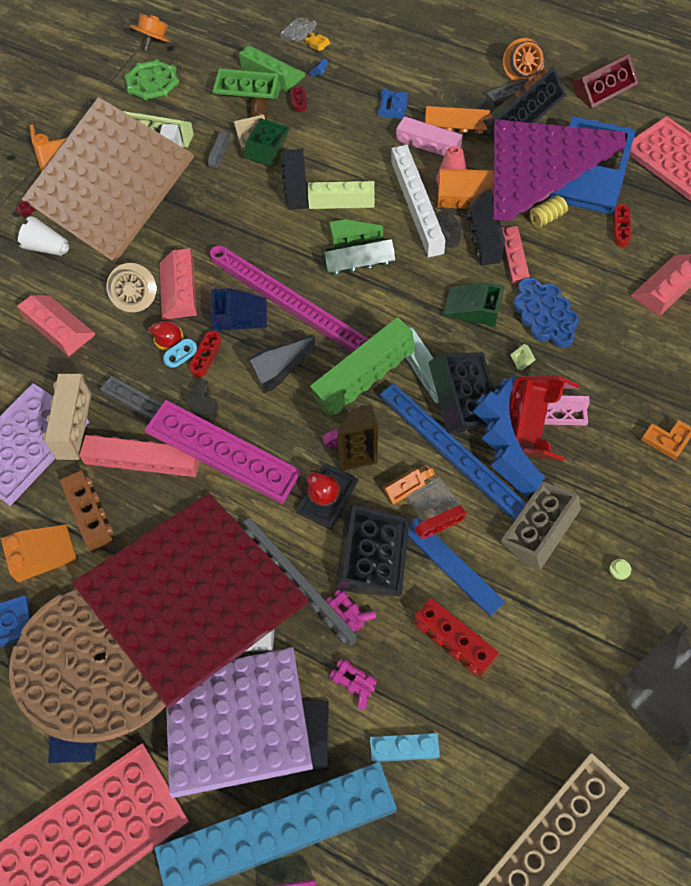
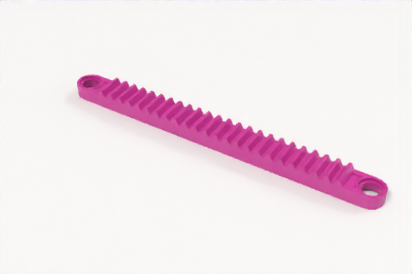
M215 246L211 249L210 256L212 262L224 269L226 273L228 272L230 276L233 275L241 283L244 282L246 286L249 285L250 289L259 292L261 296L264 295L266 299L269 298L272 303L275 302L277 306L280 305L288 313L291 312L292 316H296L298 320L301 319L303 323L306 322L309 327L312 326L314 330L317 329L325 337L328 336L331 341L334 340L342 348L345 347L348 352H354L369 340L361 333L225 247ZM217 253L223 254L221 257H215Z

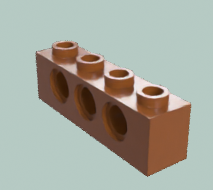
M81 470L59 480L84 542L90 552L113 543L111 537L114 534L110 523H105L104 519L107 518L103 507L99 508L97 504L100 502L96 491L92 492L91 487L94 485L90 476L85 477ZM98 524L96 528H92L93 525Z

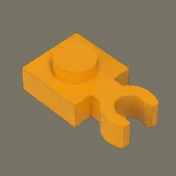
M309 33V38L304 37L305 43L318 51L323 50L330 44L329 38L320 34L315 36L314 33Z

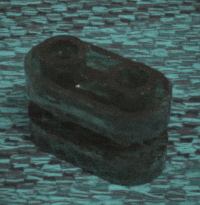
M448 210L439 211L436 218L445 238V246L455 248L460 244L462 226L452 212Z

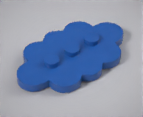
M529 277L521 280L518 286L519 294L514 298L513 307L516 312L522 314V324L531 328V335L538 341L550 340L559 348H566L572 345L575 338L573 330L578 326L579 317L574 311L570 310V301L567 298L561 297V291L556 285H541L537 279Z

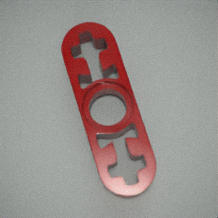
M624 204L617 205L613 213L614 243L619 247H626L631 239L630 208ZM618 224H625L626 227H619Z
M210 331L204 336L189 366L194 377L200 378L206 375L222 343L218 332ZM205 351L210 352V355L207 357L201 356Z
M458 505L421 522L415 528V532L420 539H426L460 523L466 518L467 512L461 505Z

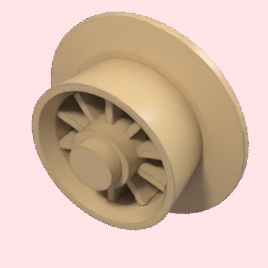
M125 263L119 265L110 273L107 280V293L112 303L119 309L126 312H139L146 309L153 302L156 295V282L153 275L144 266L136 263Z

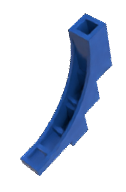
M512 375L508 380L504 378L499 383V390L491 391L486 396L484 394L481 395L475 402L477 406L473 412L488 424L484 429L486 433L482 439L497 451L493 456L495 460L491 466L527 497L539 488L545 476L527 458L516 439L511 425L509 397L513 384L517 379Z

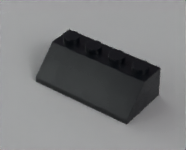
M487 189L469 203V210H466V219L470 221L469 230L470 233H473V246L477 248L476 258L480 260L481 266L501 263L505 245V237L500 220H493L492 190Z

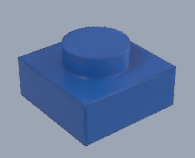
M324 58L316 63L309 74L312 77L317 74L319 76L323 74L328 64L327 60Z

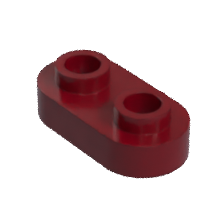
M295 86L290 91L292 108L296 112H303L307 109L306 90L304 87Z

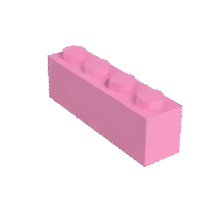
M403 117L396 129V141L445 156L449 147L458 146L461 148L462 134Z

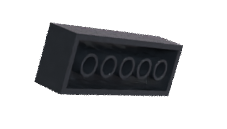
M551 67L540 70L483 120L493 141L495 120L536 123L566 96L555 68Z

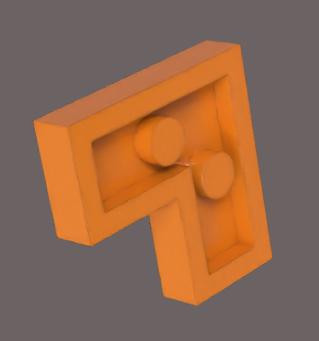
M678 420L671 432L668 433L652 423L641 441L676 461L691 438V427Z

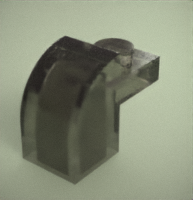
M200 380L199 385L194 389V395L187 394V403L192 414L214 424L219 410L217 400L208 398L210 394L208 381Z

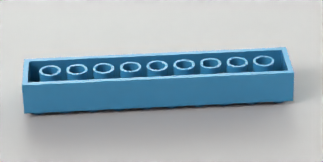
M380 762L155 847L163 885L208 886L395 813L397 808Z

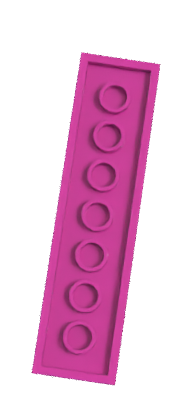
M165 400L145 428V433L281 504H284L302 470Z

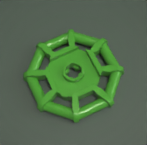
M159 59L145 63L138 62L124 76L127 92L130 95L143 98L144 101L162 96L165 98L179 84L176 67L163 63Z

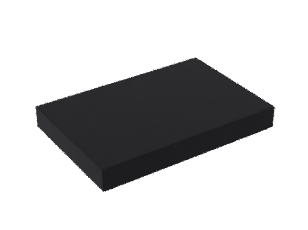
M324 464L319 474L335 478L339 484V493L336 499L330 504L321 505L313 502L307 492L297 509V514L332 530L356 488L359 479Z

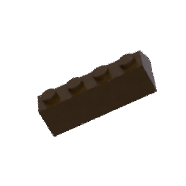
M361 405L352 409L337 430L339 469L342 472L378 463V423L372 405Z

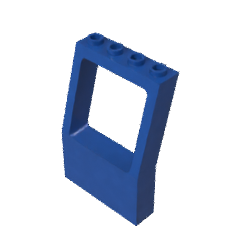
M572 116L570 127L625 132L626 144L618 170L596 166L589 171L586 170L582 173V176L574 181L567 182L566 186L557 192L553 191L550 193L548 199L558 195L566 201L567 205L613 215L636 130L630 127H621L597 120L592 121Z

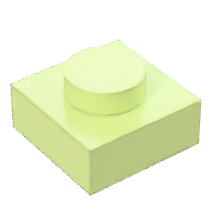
M523 344L511 354L517 369L521 371L535 361L529 346Z

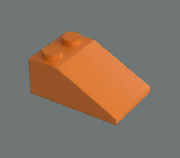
M67 525L25 530L1 538L9 573L18 583L77 560Z

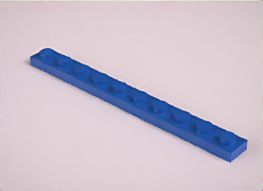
M394 383L380 393V398L504 513L513 521L516 520L527 503L452 435L448 434L441 425Z

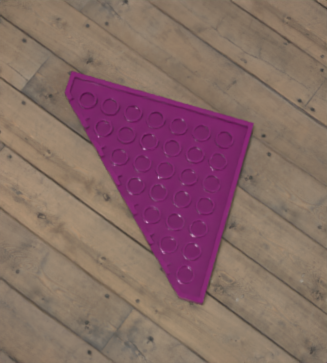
M495 120L493 220H513L520 212L524 213L532 208L536 202H541L549 197L553 191L557 192L566 186L567 182L574 181L582 176V173L586 170L589 171L596 167L600 161H605L613 156L614 152L621 151L626 144L625 132Z

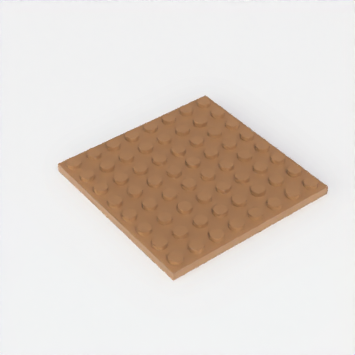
M98 97L23 196L22 200L28 201L37 211L116 263L194 158V155Z

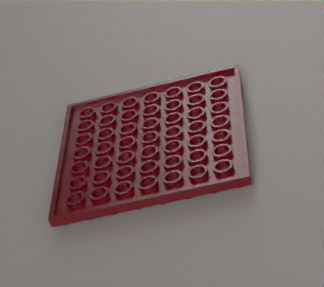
M209 493L71 582L80 597L167 709L309 603V599Z

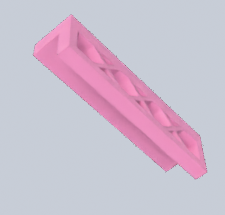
M562 396L558 402L548 403L544 424L587 425L589 396ZM554 412H561L564 417L557 419L552 414ZM582 412L583 419H575L571 414Z

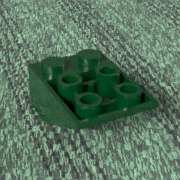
M479 283L451 287L443 316L495 327L505 286Z

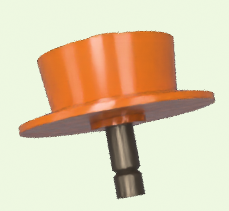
M140 14L138 26L130 25V27L146 34L143 46L145 51H149L152 37L170 42L164 36L168 24L159 21V18L154 15L149 17Z

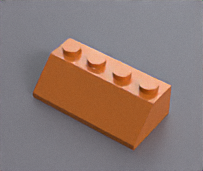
M426 106L425 123L452 132L453 129H459V132L463 133L475 130V133L484 134V131H488L483 120L489 116L490 110Z
M440 169L438 208L469 209V203L487 189H491L493 194V171Z

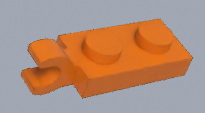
M424 465L420 469L414 467L384 485L383 489L389 502L394 505L424 487V480L435 474L432 467H428V465Z

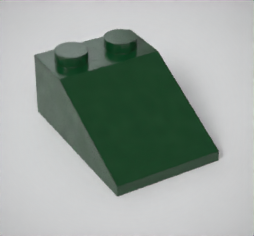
M260 118L246 140L244 158L263 163L266 166L275 167L290 127Z

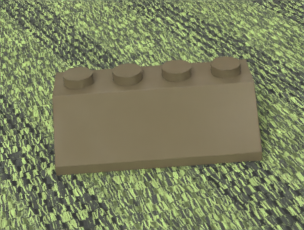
M542 481L539 488L502 538L501 543L523 563L541 570L581 510L579 495Z

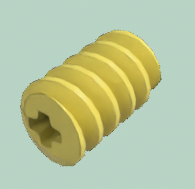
M556 195L530 210L532 224L535 228L540 229L547 223L552 222V220H556L567 213V203L561 196Z

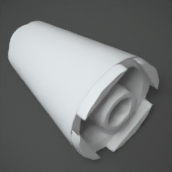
M30 216L26 219L28 223L21 226L18 235V242L21 243L19 247L60 256L67 253L69 249L68 241L37 218Z

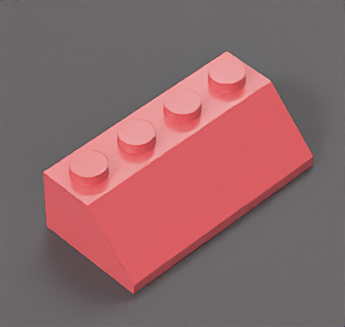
M191 249L173 250L159 263L162 320L197 316L194 261Z
M691 254L673 256L632 293L631 297L660 316L691 287Z
M31 295L17 306L23 318L68 357L96 335L95 332L51 296Z

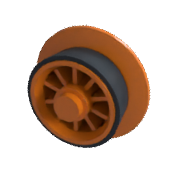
M521 38L515 40L507 47L503 57V67L507 76L514 82L523 79L529 81L540 70H543L544 53L538 43L528 38Z

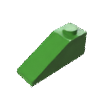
M347 219L329 222L330 235L334 247L383 238L382 225Z

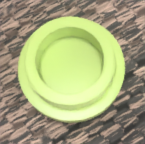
M616 559L610 565V573L614 578L623 580L631 574V566L623 559Z

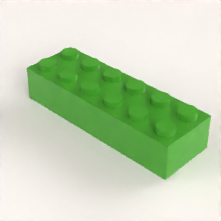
M397 317L314 382L310 388L319 406L330 417L338 414L346 404L353 402L363 391H367L375 381L382 379L390 369L396 368L405 357L411 356L414 350H416L412 330Z

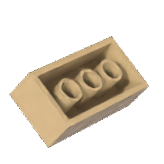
M58 374L57 381L54 382V398H51L50 401L51 412L47 416L48 427L47 431L44 432L43 439L56 460H79L91 393L81 374Z

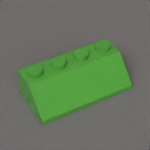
M248 45L239 53L241 69L279 74L280 89L286 92L305 76V73L252 46Z
M219 69L213 94L278 99L280 80L279 74Z

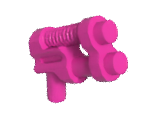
M338 590L334 594L336 596L334 600L332 597L326 600L353 632L364 627L365 621L376 619L374 610L361 614L359 606L350 601L349 595L345 591ZM341 603L347 608L346 612H342L338 608Z
M340 659L337 667L340 668L339 671L334 669L330 674V677L333 679L332 682L342 684L348 688V692L351 694H359L357 709L366 710L367 696L371 697L372 692H374V685L377 683L376 678L354 667L350 661ZM349 672L356 677L352 681L345 677L344 674Z

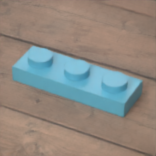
M437 733L370 737L372 762L436 759L440 757Z

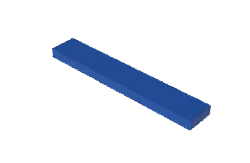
M418 517L409 523L408 538L473 602L491 617L505 601L436 535L423 540L420 539L415 532V528L422 521Z

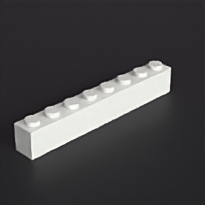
M408 145L392 148L391 163L427 257L444 254L445 238Z

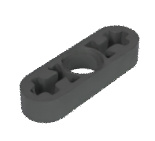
M220 131L209 155L208 165L210 168H219L230 143V132Z

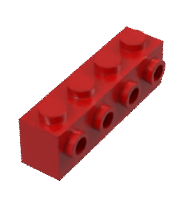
M430 598L415 615V627L421 633H427L431 636L432 641L438 647L443 646L449 651L448 654L455 661L460 660L464 663L466 669L472 675L482 677L497 659L499 652L434 599Z

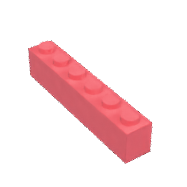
M85 435L79 454L83 463L87 465L196 477L200 463L199 460L168 444H159L154 441L141 442L136 439L124 440L118 437L106 438L100 435Z

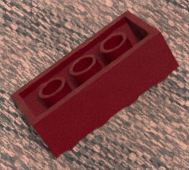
M630 54L618 57L571 81L576 96L589 108H593L639 84Z

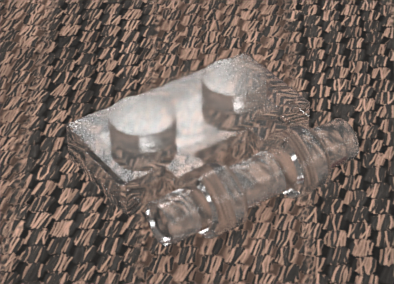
M296 18L280 33L281 38L289 41L295 39L297 42L304 40L307 34L315 29L314 27L317 26V23L314 20L310 23L307 18Z

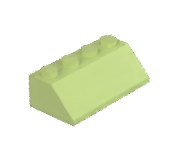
M123 111L159 134L162 124L178 125L183 147L188 148L194 135L191 122Z
M374 181L309 182V209L374 208Z

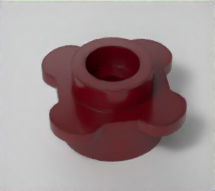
M22 201L18 204L16 213H20L23 218H27L36 209L28 201Z

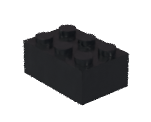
M303 149L284 150V157H281L282 167H285V169H282V179H286V181H282L283 192L287 191V193H284V202L288 203L289 210L308 209Z

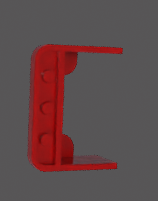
M521 376L515 380L509 403V415L516 439L526 456L544 460L564 461L565 457L552 453L550 443L546 440H541L548 403L558 402L562 397L563 389H579V384L561 376Z

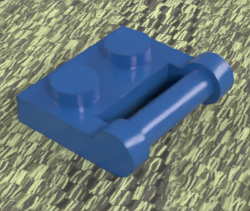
M382 89L378 115L386 118L403 119L406 115L408 93L391 92L388 89ZM387 99L392 100L390 110L386 109Z

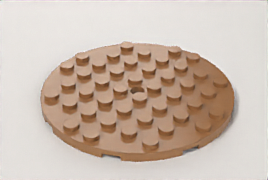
M76 590L62 597L58 595L39 609L22 629V635L17 645L13 648L10 658L9 680L14 698L22 713L35 727L55 738L87 743L114 739L143 726L165 707ZM99 653L106 654L105 660L95 661L94 659Z

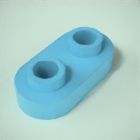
M184 339L166 351L163 355L164 364L169 368H175L196 353L197 347L195 342L190 339ZM184 346H188V347H189V351H188V352H185V351H184V349H183ZM170 356H173L175 358L174 362H171L169 360Z

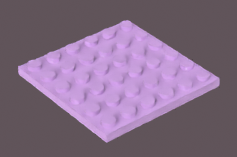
M293 647L234 659L167 709L169 794L171 798L313 769Z

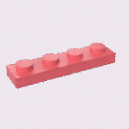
M518 226L502 227L505 237L504 251L512 285L519 284L524 278H530Z

